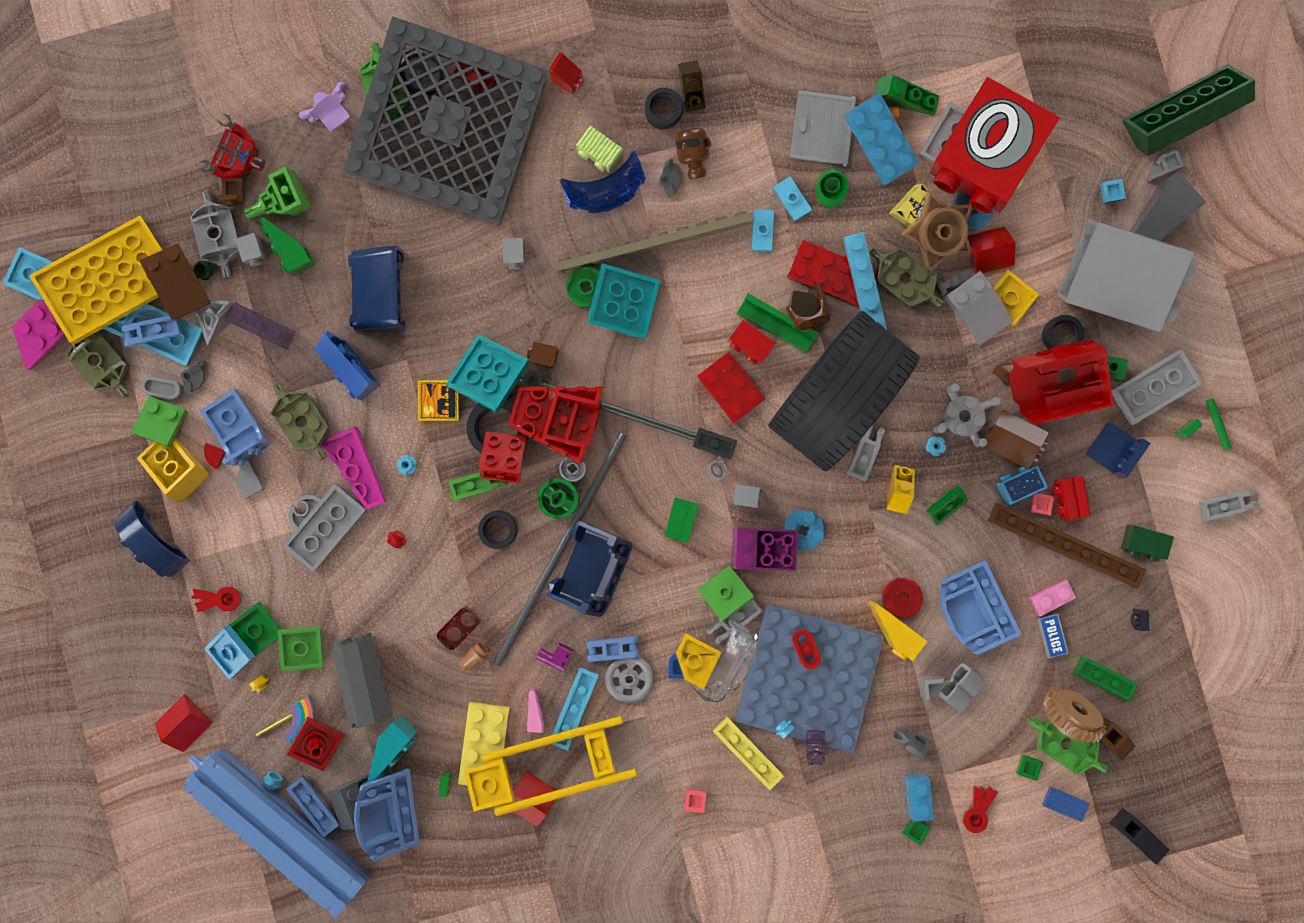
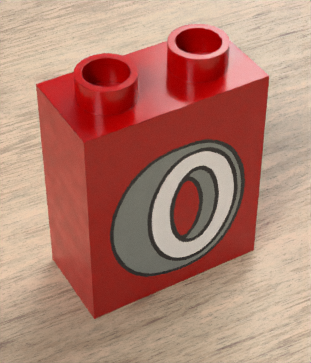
M987 76L935 159L930 174L935 176L933 183L942 191L954 194L957 189L971 197L969 204L981 213L991 214L993 210L1001 213L1061 117Z

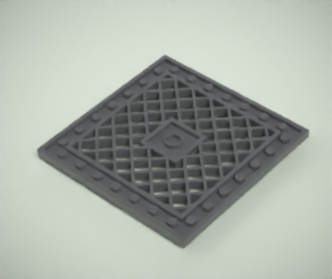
M392 16L343 173L499 225L542 94L548 70ZM419 49L430 54L423 57ZM416 50L420 59L410 63L406 55ZM439 56L447 58L449 61L442 64ZM404 57L407 65L400 68L402 58ZM436 57L439 66L429 70L426 61ZM423 63L427 72L416 76L413 68ZM459 63L470 67L462 70ZM455 64L459 72L449 77L445 68ZM410 69L414 78L403 82L400 74ZM442 70L446 79L436 83L432 74ZM478 70L487 72L489 74L481 77ZM475 71L479 79L468 83L464 74ZM429 76L434 85L423 89L419 81ZM396 77H398L401 84L393 88ZM462 77L465 86L456 90L452 81ZM494 77L498 86L488 90L484 81ZM498 77L507 79L508 81L501 84ZM417 83L421 91L410 96L406 87ZM449 83L453 92L443 96L439 87ZM481 83L485 92L475 96L471 88ZM517 83L522 84L521 90L519 89ZM513 84L517 93L507 97L503 88ZM404 89L408 97L397 102L394 93ZM436 89L440 97L432 95L431 101H429L426 94ZM469 90L472 98L462 103L458 94ZM500 90L504 99L494 103L491 94ZM390 96H392L395 104L387 107ZM424 96L427 104L417 109L413 100ZM456 96L459 104L449 101L448 99ZM488 96L492 105L481 109L478 100ZM518 97L515 109H513L510 101ZM411 102L414 111L404 115L400 106ZM475 102L479 111L471 115L472 108L467 106ZM507 103L511 112L501 116L497 107ZM398 108L402 117L391 121L387 113ZM428 109L425 120L423 121L420 113ZM494 109L498 118L488 122L484 114ZM385 115L389 123L381 127ZM417 115L421 124L411 128L407 119ZM482 116L485 125L476 129L471 120ZM512 116L509 127L507 128L503 120ZM404 121L408 130L398 134L394 126ZM469 122L473 131L465 134ZM501 122L505 131L495 135L491 126ZM392 128L395 136L385 141L381 132ZM488 128L492 137L482 142L478 133ZM422 129L420 134L425 136V138L417 141L414 132ZM379 134L382 143L375 146ZM411 134L415 143L404 147L401 138ZM476 135L479 144L469 148L465 139ZM506 136L501 148L498 139ZM398 140L402 149L392 154L388 145ZM433 140H436V141H439V142H442V143H445V144L437 148V146H436V144H435V142H434ZM431 141L434 150L424 154L420 145ZM463 141L467 150L456 154L453 146L460 148ZM494 141L499 150L489 155L485 145ZM385 147L389 156L379 160L375 151ZM418 147L422 156L411 160L407 152ZM450 147L454 156L444 161L440 152ZM482 147L486 157L476 161L472 152ZM405 153L409 162L399 167L394 158ZM372 154L376 161L370 160ZM437 154L441 163L431 167L427 158ZM469 154L473 163L463 167L459 158ZM499 155L495 168L491 159ZM392 160L396 168L385 165L384 163ZM424 160L429 169L418 174L414 164ZM456 160L460 169L450 174L446 165ZM489 161L492 170L482 174L478 165ZM411 166L415 175L403 170ZM444 166L448 175L437 180L433 171ZM476 167L480 176L470 180L466 171ZM431 173L435 181L423 178V176ZM463 173L467 182L457 187L453 177ZM493 174L489 187L485 178ZM450 179L454 188L441 183ZM483 180L486 189L476 193L472 184ZM470 186L473 194L462 191V189ZM487 193L486 198L480 197Z

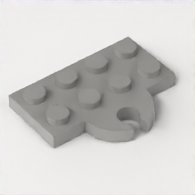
M334 484L323 498L316 495L298 497L296 500L306 505L307 509L304 514H300L294 505H291L289 508L288 518L295 532L284 543L283 547L312 572H316L367 511L364 506L337 484Z

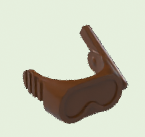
M821 283L815 285L818 293L817 301L821 308L816 315L801 317L795 314L790 306H786L789 317H791L793 324L799 331L819 326L831 315Z

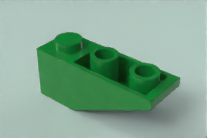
M892 74L879 78L875 94L880 93L885 103L890 106H898V108L931 116L936 114L939 95Z
M265 218L260 219L263 225L261 230L266 237H270L272 241L270 246L276 255L279 254L282 260L280 265L286 273L288 272L295 276L315 265L304 245Z

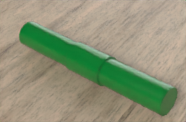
M1214 398L1206 400L1223 450L1232 448Z

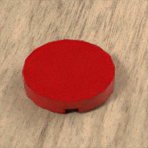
M907 578L891 580L882 592L884 608L898 618H907L915 615L923 603L920 586Z

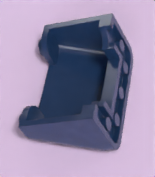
M398 245L354 250L351 255H348V264L351 267L352 315L349 317L350 327H353L356 332L405 331V321H402L401 315L403 314V309H401L400 283L402 265L399 263L404 261V251Z
M577 520L571 530L573 540L577 541L562 578H556L549 583L546 596L583 614L601 617L609 607L630 556L632 543Z

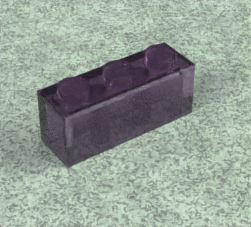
M234 302L226 318V321L285 349H288L296 331Z

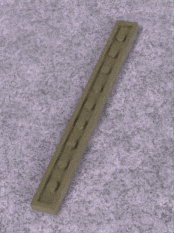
M741 211L736 213L735 217L727 218V216L716 218L715 222H699L696 224V227L689 229L688 226L677 228V232L669 233L664 231L658 233L657 237L649 239V236L641 237L635 243L630 244L629 241L618 244V247L612 249L607 246L598 249L596 253H580L577 258L564 257L555 264L558 274H563L582 267H590L751 225L754 218L752 212Z

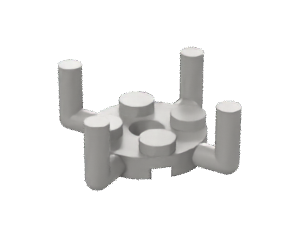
M958 384L949 385L946 390L951 401L946 406L943 416L944 422L933 428L934 433H944L948 429L953 434L959 436H970L976 447L986 446L987 440L984 438L980 439L977 432L986 422L985 410L1001 403L1000 398L995 397L980 403L972 396L959 397L957 394L959 390ZM961 411L968 412L969 419L967 422L960 420L959 414Z

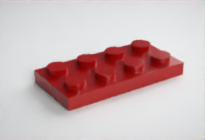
M802 240L787 278L817 290L815 285L821 283L824 294L859 307L848 258ZM873 269L874 277L877 272L876 269Z

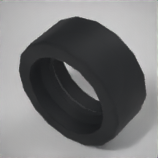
M666 87L658 88L647 96L645 116L652 126L659 129H669L680 121L683 104L679 94L673 89ZM666 97L674 102L676 110L671 118L661 120L654 116L652 105L658 98Z
M1060 315L1049 320L1042 331V341L1048 350L1059 346L1052 338V330L1059 323H1066L1072 327L1074 340L1071 344L1078 343L1084 339V328L1081 322L1070 315Z
M492 511L486 514L480 520L478 526V535L482 543L493 549H502L511 545L518 533L514 517L504 511ZM494 518L504 519L510 527L508 537L501 542L491 540L486 533L487 524Z

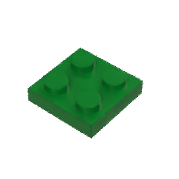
M257 602L229 624L254 656H257L278 639V629H281L261 602Z

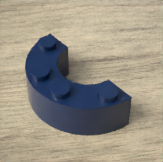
M134 501L114 519V526L120 536L119 542L133 552L132 556L137 562L145 563L160 577H173L190 562L189 558L178 546L167 542L155 531L149 522L150 514L138 501Z

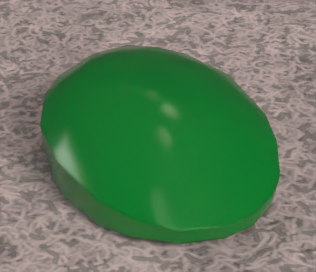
M828 169L817 180L815 188L817 200L821 205L828 208L836 207L843 202L848 192L847 178L838 169Z

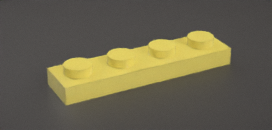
M728 716L713 729V732L769 791L784 777L780 770Z

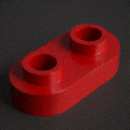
M806 629L796 630L792 635V643L798 658L805 668L815 669L821 662V656L811 633ZM801 635L805 636V641L802 643L798 641ZM807 655H813V660L807 661Z

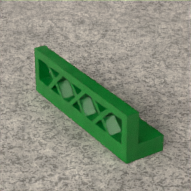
M749 293L737 312V315L804 353L808 352L819 334L811 328L799 331L793 324L791 317Z

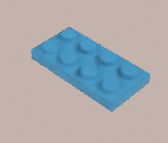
M880 93L875 94L843 115L884 186L920 164Z

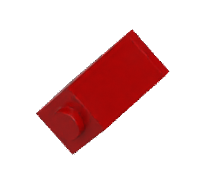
M559 52L549 68L552 83L574 94L575 90H579L584 82L582 70L563 53Z

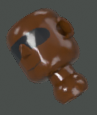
M694 128L678 132L675 136L677 155L680 163L688 164V178L691 180L705 177L706 169L703 167L702 161L709 158V149L711 148V141L707 137L705 130Z

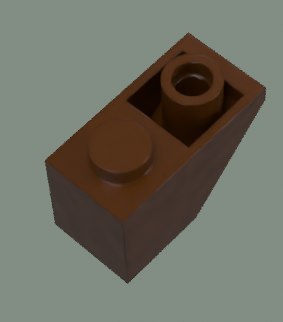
M1104 718L1103 721L1105 723L1103 725L1106 726V733L1100 739V742L1118 759L1123 761L1136 746L1129 736L1114 722Z

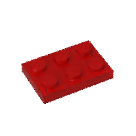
M727 352L697 376L733 424L765 400V397L730 352Z

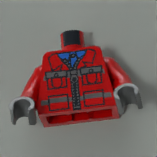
M222 114L228 119V122L223 124L218 120V124L225 127L228 126L229 130L225 128L211 163L208 160L200 161L205 163L208 169L199 168L198 170L201 173L211 172L212 175L222 179L241 178L242 175L249 176L252 168L262 171L265 166V160L257 157L259 150L255 147V140L248 130L236 122H231L229 115Z

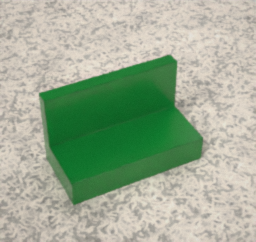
M675 497L664 536L688 543L699 504Z

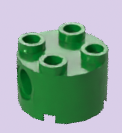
M552 479L547 481L539 490V508L546 516L552 519H563L571 516L576 511L580 495L577 488L570 481Z

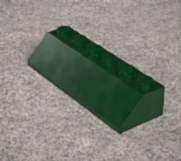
M1228 64L1123 119V124L1136 148L1150 156L1255 101V79Z

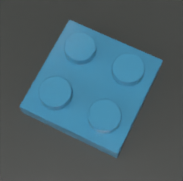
M230 625L223 628L204 648L229 680L235 677L255 657Z

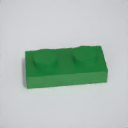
M957 485L952 490H949L941 499L933 503L926 511L932 522L939 525L965 504L968 499L963 489Z

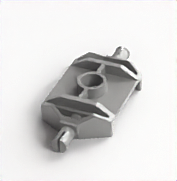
M204 191L202 194L205 203L194 211L190 217L200 258L202 261H207L221 267L223 279L231 278L229 265L240 256L235 241L238 237L231 213L233 209L215 204L211 191ZM218 228L219 235L216 238H211V230Z

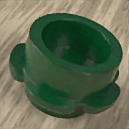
M199 261L194 265L193 271L197 278L209 280L213 275V268L210 262Z

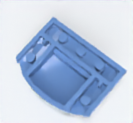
M986 560L940 581V601L946 621L957 639L965 647L972 650V653L979 655L1022 635Z
M405 769L361 785L355 803L354 822L358 841L362 849L370 856L369 858L375 862L420 844L410 770Z

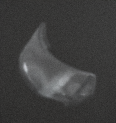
M731 619L728 622L729 635L726 646L705 688L702 690L692 685V688L704 701L719 703L724 700L729 691H735L745 681L749 670L757 660L759 649L756 647V642L759 640L757 634Z

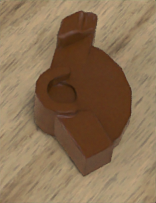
M1012 363L997 365L992 373L1002 379L1005 385H1010L1009 373L1012 371L1013 365Z

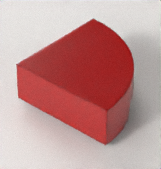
M205 443L204 456L211 467L219 469L225 451L212 444Z

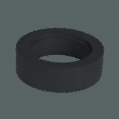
M506 399L501 409H506L512 413L514 402ZM477 404L468 417L466 429L471 445L482 454L484 442L479 434V423L484 414L490 411V409ZM517 431V435L525 436L527 441L528 436Z

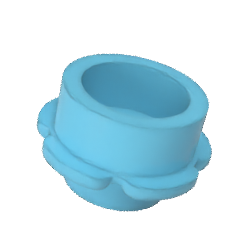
M935 436L929 438L926 450L932 456H939L940 453H944L946 450L944 439L941 437L936 438Z
M404 455L397 461V468L403 475L412 474L416 470L417 462L413 457Z
M791 720L780 722L776 727L778 730L776 735H780L784 739L794 729Z
M268 772L262 780L267 789L275 790L282 786L283 777L276 772Z

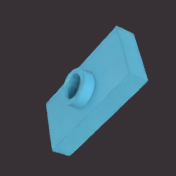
M791 176L773 187V190L794 222L812 211Z
M753 210L754 221L751 251L772 252L774 210Z

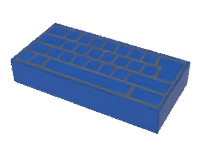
M1049 786L1042 805L1082 822L1089 802Z

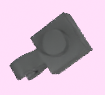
M900 726L898 732L894 731L892 735L893 740L905 743L904 748L922 760L926 756L931 741L915 730L910 733L906 728Z

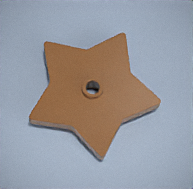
M926 193L920 218L901 233L903 237L920 247L926 270L932 271L947 256L972 253L967 237V222L972 210L970 204L948 206L934 194Z

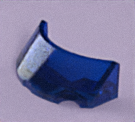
M633 151L618 170L602 179L590 182H575L562 178L560 182L570 208L588 210V213H602L620 207L631 200L639 186L644 184L646 177L636 151Z

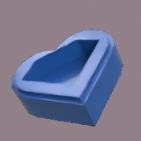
M676 654L669 658L668 678H684Z

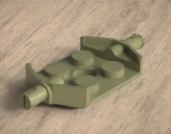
M873 247L869 254L878 260L876 281L910 308L925 301H930L940 308L944 301L934 293L937 274H932L926 270L924 266L904 252L903 247L886 255ZM901 274L909 275L910 282L908 284H903L900 281Z
M97 331L76 344H71L66 357L94 391L116 389L122 398L130 394L123 385L130 365L125 364L102 336V332ZM94 355L99 357V363L96 366L91 364V359Z
M281 382L274 384L273 388H275L279 398L270 414L275 417L294 447L292 449L294 451L313 450L320 461L326 458L327 455L322 449V443L328 435L330 428L308 393L305 391L286 392ZM306 417L307 424L300 428L298 426L299 418Z

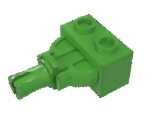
M283 167L268 175L271 183L268 184L265 192L259 194L260 199L258 202L245 208L244 212L248 213L246 217L250 221L264 213L269 217L276 214H289L295 217L311 209V205L297 173L287 167Z

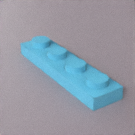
M581 666L579 667L552 735L578 727L598 679V673ZM573 738L552 743L551 745L568 751Z

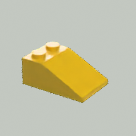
M176 438L170 448L153 442L137 457L138 461L164 494L179 503H182L210 475L204 466Z
M870 600L868 605L887 643L893 647L891 651L904 661L907 658L914 661L928 641L880 605Z

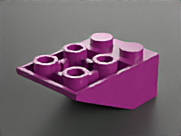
M733 527L731 567L735 569L796 571L798 530Z

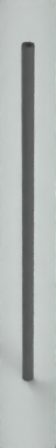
M620 432L496 656L494 664L501 666L571 539L572 527L576 524L577 520L580 521L627 435Z

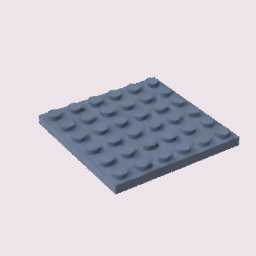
M766 603L735 721L777 733L776 727L780 722L791 720L794 729L787 736L816 744H825L827 747L854 753L884 635ZM798 629L809 631L815 641L821 656V662L815 669L805 668L795 651L792 635ZM799 636L798 641L800 643L804 642L805 636ZM807 655L806 660L812 661L813 655Z

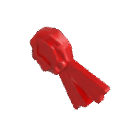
M223 587L217 593L197 588L192 590L194 593L191 597L192 599L204 600L194 603L197 607V612H202L214 606H217L224 612L233 611L241 603L240 592L234 587Z
M973 786V807L964 812L962 820L969 832L978 834L987 828L988 817L985 812L998 794V791L993 790L990 786L985 794L983 786L979 788Z

